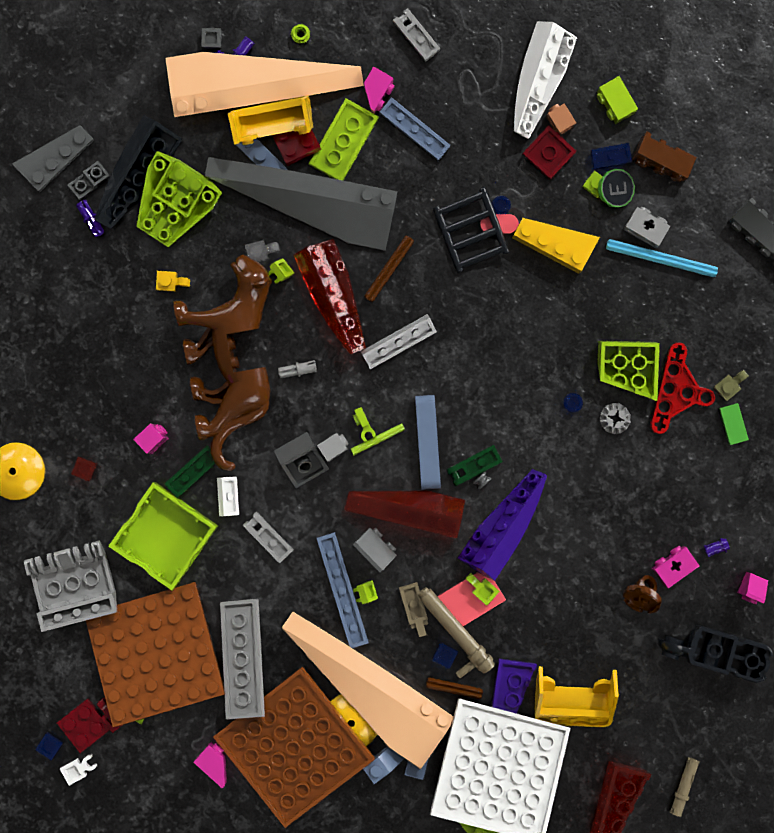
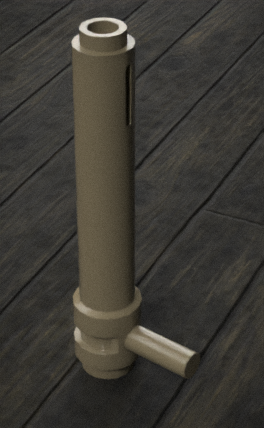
M423 588L418 593L420 601L464 650L467 658L470 660L469 663L456 672L457 676L462 678L475 667L483 673L490 671L495 665L492 656L486 654V649L474 640L431 589Z

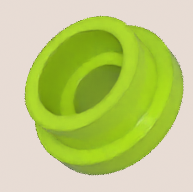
M298 24L293 27L291 37L296 43L303 44L309 40L310 30L307 26ZM298 32H303L304 36L298 37L297 34Z

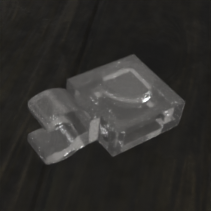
M264 240L245 245L247 256L257 262L269 260V253L280 251L279 243L277 242L265 245Z

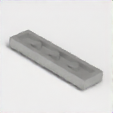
M426 314L360 352L369 368L372 369L437 331L430 317Z

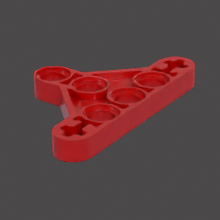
M683 343L672 344L668 350L658 397L650 422V428L656 434L665 433L668 430L671 418L694 404L710 406L715 401L713 391L699 387L685 364L687 348ZM678 346L683 351L677 358V360H681V363L670 361L671 358L675 359L676 353L673 352V349H676ZM671 364L678 367L676 375H671L668 372ZM666 383H671L674 387L671 394L665 393L663 389ZM684 388L692 390V396L688 399L682 395ZM704 392L709 393L711 396V400L708 403L701 401V395ZM662 401L669 404L667 412H661L659 409V404ZM657 413L659 415H667V419L662 418L661 424L664 425V428H660L659 431L657 426H655V423L660 420V417H656Z

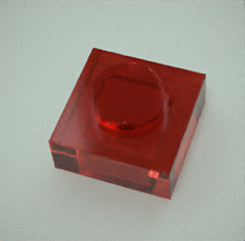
M78 456L71 475L91 481L97 463Z

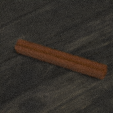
M409 236L404 237L365 294V298L368 301L373 302L412 246L414 240Z

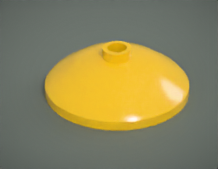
M9 443L0 447V496L10 500H21L32 496L39 490L44 481L45 465L42 457L33 447L27 444ZM11 468L16 470L14 475L10 473Z
M341 694L330 701L347 723L349 720L355 722V725L350 727L365 746L375 739L377 734L372 730V727L362 719L355 708Z

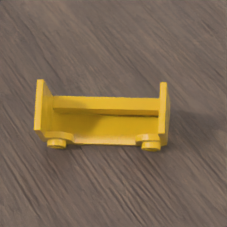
M309 95L238 108L228 113L234 145L242 142V145L254 143L253 139L291 131L306 134L310 133V130L313 128Z
M539 667L536 679L535 719L564 726L607 727L611 725L619 698L617 670L612 671L611 680L600 679L594 683L593 688L555 686V681L548 676H543V667Z

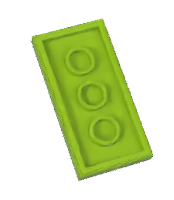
M345 98L320 143L322 150L314 153L309 166L332 179L344 181L379 116Z

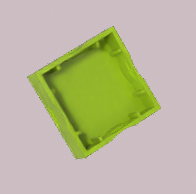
M153 482L137 504L133 515L123 524L109 544V547L130 562L141 566L150 576L170 590H174L218 525L158 483Z

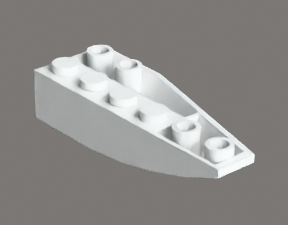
M537 21L521 70L516 96L514 132L525 138H530L565 75L577 39L576 36L554 22Z

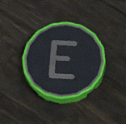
M613 169L603 174L598 183V193L602 201L609 207L618 208L627 205L632 200L635 185L629 173L622 169Z

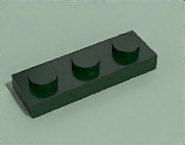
M208 445L165 483L177 498L215 465L210 452L211 448Z

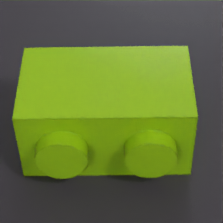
M620 76L600 86L597 90L599 102L605 105L608 118L611 121L614 120L615 124L637 112L638 107Z

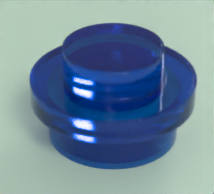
M497 196L492 202L496 214H506L511 208V202L505 196Z
M570 393L564 398L563 404L569 412H577L582 408L583 400L580 395Z

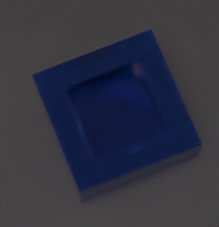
M441 642L432 660L450 669L458 651Z
M47 732L35 750L52 760L63 745V742Z

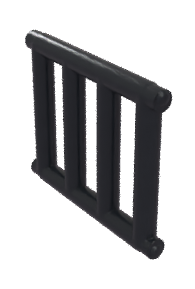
M485 187L479 189L478 193L440 208L438 206L433 208L457 273L462 272L465 267L500 253L508 254L510 252ZM482 199L486 210L450 225L446 224L444 214ZM489 217L493 228L456 243L453 242L450 232ZM496 235L500 246L460 261L457 250Z

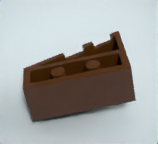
M646 131L640 139L632 158L633 161H636L635 164L644 168L646 166L653 168V172L660 175L667 174L676 182H685L697 157L678 147L673 148L666 145L667 141L660 139L659 142L651 138V133Z

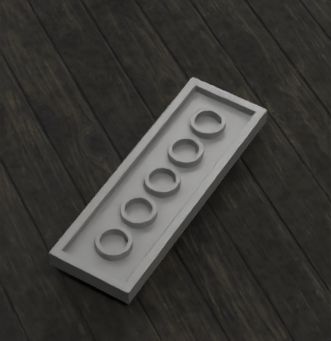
M259 599L220 602L226 719L265 717Z

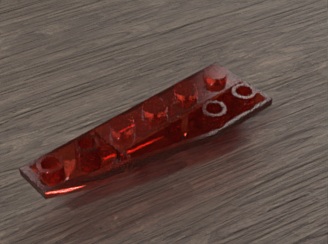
M334 239L308 246L295 253L293 256L317 308L336 337L350 354L366 349L349 273Z
M349 491L345 510L457 538L465 500L431 491Z

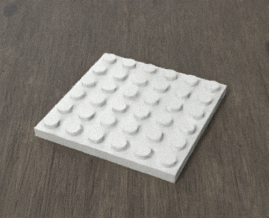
M458 699L430 815L499 833H546L570 728Z

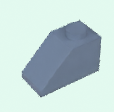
M386 747L374 756V761L364 767L363 770L375 784L389 774L404 758L389 747Z

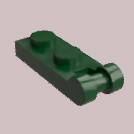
M492 445L446 470L448 474H451L454 486H458L503 461L495 446ZM461 468H463L466 474L462 477L459 475L457 471Z

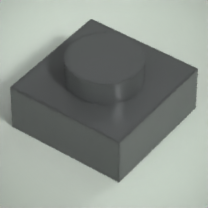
M202 28V49H221V28Z

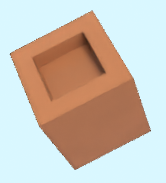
M565 103L561 106L556 104L551 107L546 116L554 131L559 135L570 130L576 124Z

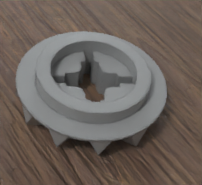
M609 404L600 414V423L607 432L619 434L628 428L631 423V414L621 404ZM618 411V417L623 421H617L613 427V420L608 416H614Z

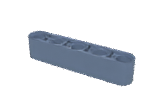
M415 396L421 489H440L435 396Z

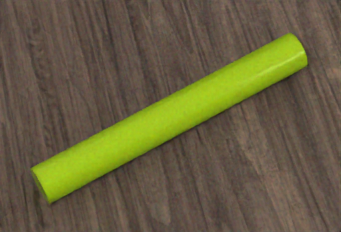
M401 423L351 448L353 455H356L404 431L405 428Z

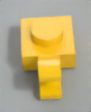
M157 271V291L176 292V286L190 287V279L177 278V272Z

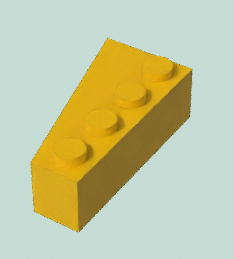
M522 218L512 238L579 274L583 270L600 237Z

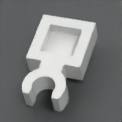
M87 755L82 762L77 758L60 768L68 785L86 777L87 773L85 770L91 771L97 767V764L90 766L87 763V760L93 757L92 755Z

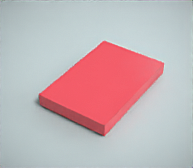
M478 572L473 574L480 582L484 578H486L494 587H496L500 591L499 587L497 586L494 580L487 578ZM465 579L437 597L464 626L504 602L506 599L500 591L486 606L472 593L475 587Z

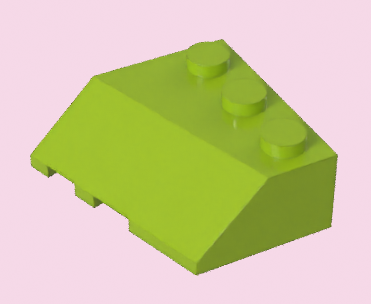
M598 341L600 381L657 401L660 343Z

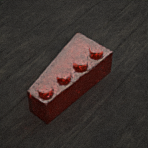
M609 761L591 833H621L626 825L625 822L629 814L634 809L635 802L644 790L643 787L646 781L650 779L652 774L645 769Z

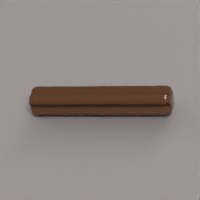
M431 677L428 678L426 684L427 688L475 699H481L483 695V689Z

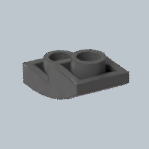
M97 161L85 169L83 174L70 182L67 187L80 202L105 182L110 175Z

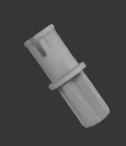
M315 360L304 363L296 362L295 365L278 368L280 378L296 375L300 377L303 374L317 372Z

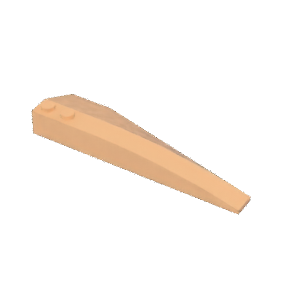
M199 52L166 58L175 117L364 86L361 66Z
M292 612L282 629L305 652V655L313 661L320 672L330 680V683L346 701L355 708L362 719L372 727V730L380 736L387 747L421 769L450 728L454 716L362 654Z

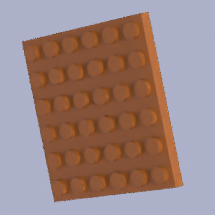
M196 582L176 587L174 590L169 589L118 604L116 613L86 620L112 727L225 695L223 681Z
M303 667L264 696L265 717L234 719L213 736L285 828L375 759Z

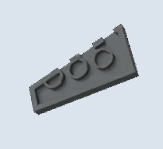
M79 125L12 164L37 191L41 192L94 139Z

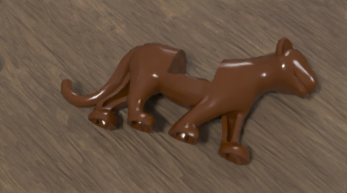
M243 254L230 264L238 281L236 293L231 300L211 310L199 312L188 311V307L183 301H174V312L178 326L198 325L207 327L197 343L191 339H183L187 365L196 362L213 346L217 365L221 374L226 379V382L221 387L215 390H207L199 377H190V386L194 400L206 401L214 405L220 404L213 420L209 422L205 416L195 415V425L199 440L213 437L210 449L212 459L220 469L225 471H232L236 467L233 462H229L223 457L222 445L225 439L238 428L254 423L264 417L269 409L270 385L266 367L237 372L239 360L238 357H234L233 349H236L235 339L230 336L231 334L259 329L263 307L269 287L272 285V279L269 277L266 268Z

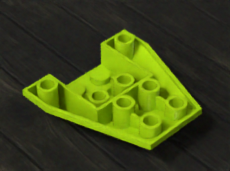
M157 151L147 168L136 227L165 246L170 247L214 208L222 192L210 179L181 160Z

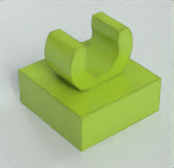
M283 258L269 266L271 268L268 272L269 275L275 273L277 279L274 281L275 283L282 282L294 274Z
M373 580L362 583L353 589V592L358 591L360 595L356 602L366 604L378 599Z

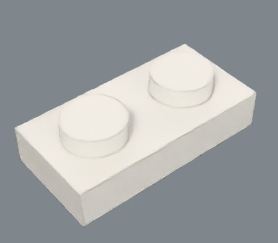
M237 477L217 478L219 516L239 515Z

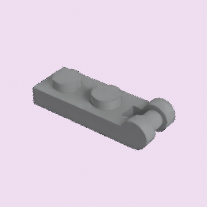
M409 9L404 10L403 15L399 18L396 17L392 20L394 25L401 31L425 62L440 51V47ZM408 20L411 24L406 27L403 23Z
M256 511L252 515L253 518L249 522L246 521L243 526L281 563L294 549ZM260 523L262 528L257 531L254 527Z

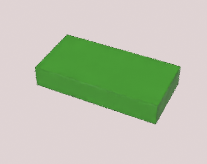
M736 403L719 408L728 444L733 445L749 440L739 404Z

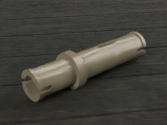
M688 757L678 790L674 793L675 799L670 813L682 817L685 803L689 801L690 797L688 794L700 763L696 759Z

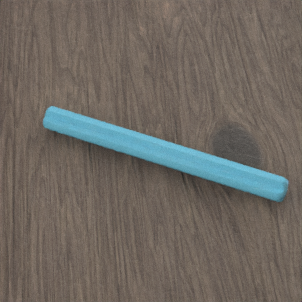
M612 239L607 241L606 249L710 277H716L718 272L717 267Z

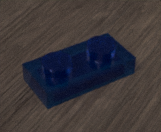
M629 143L592 149L590 151L594 170L632 163Z

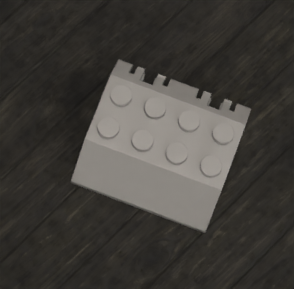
M100 540L92 542L91 546L89 543L84 544V551L87 556L82 557L80 550L76 546L72 550L69 548L54 552V557L52 553L47 554L49 566L44 565L40 556L35 557V561L33 558L24 560L26 574L31 575L40 610L37 613L41 632L117 612L116 590L107 555Z

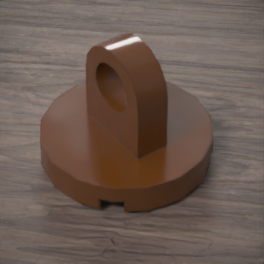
M649 575L640 578L636 585L627 586L623 593L625 603L638 612H643V610L648 611L647 613L650 614L657 612L662 603L660 595L656 592L657 582ZM644 582H647L650 588L645 586Z

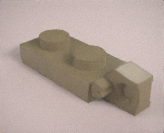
M415 582L399 587L411 628H417L419 637L427 635L424 625L428 624V617L424 604L419 599L418 593L420 590L418 583Z

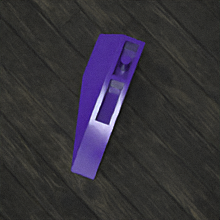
M532 469L480 524L458 559L481 575L495 581L517 548L533 517L547 475Z

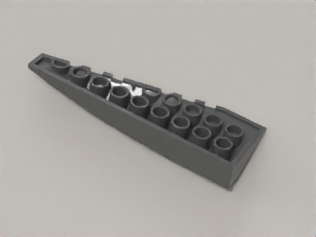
M208 157L205 177L322 230L348 244L386 251L397 191L284 169Z

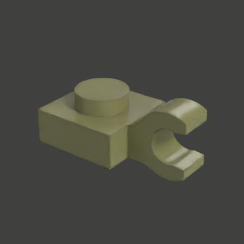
M741 370L733 378L728 374L713 387L725 401H728L741 390L738 384L749 375L744 370Z

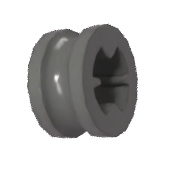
M483 472L472 482L478 486V490L491 480L490 477L486 476V472Z

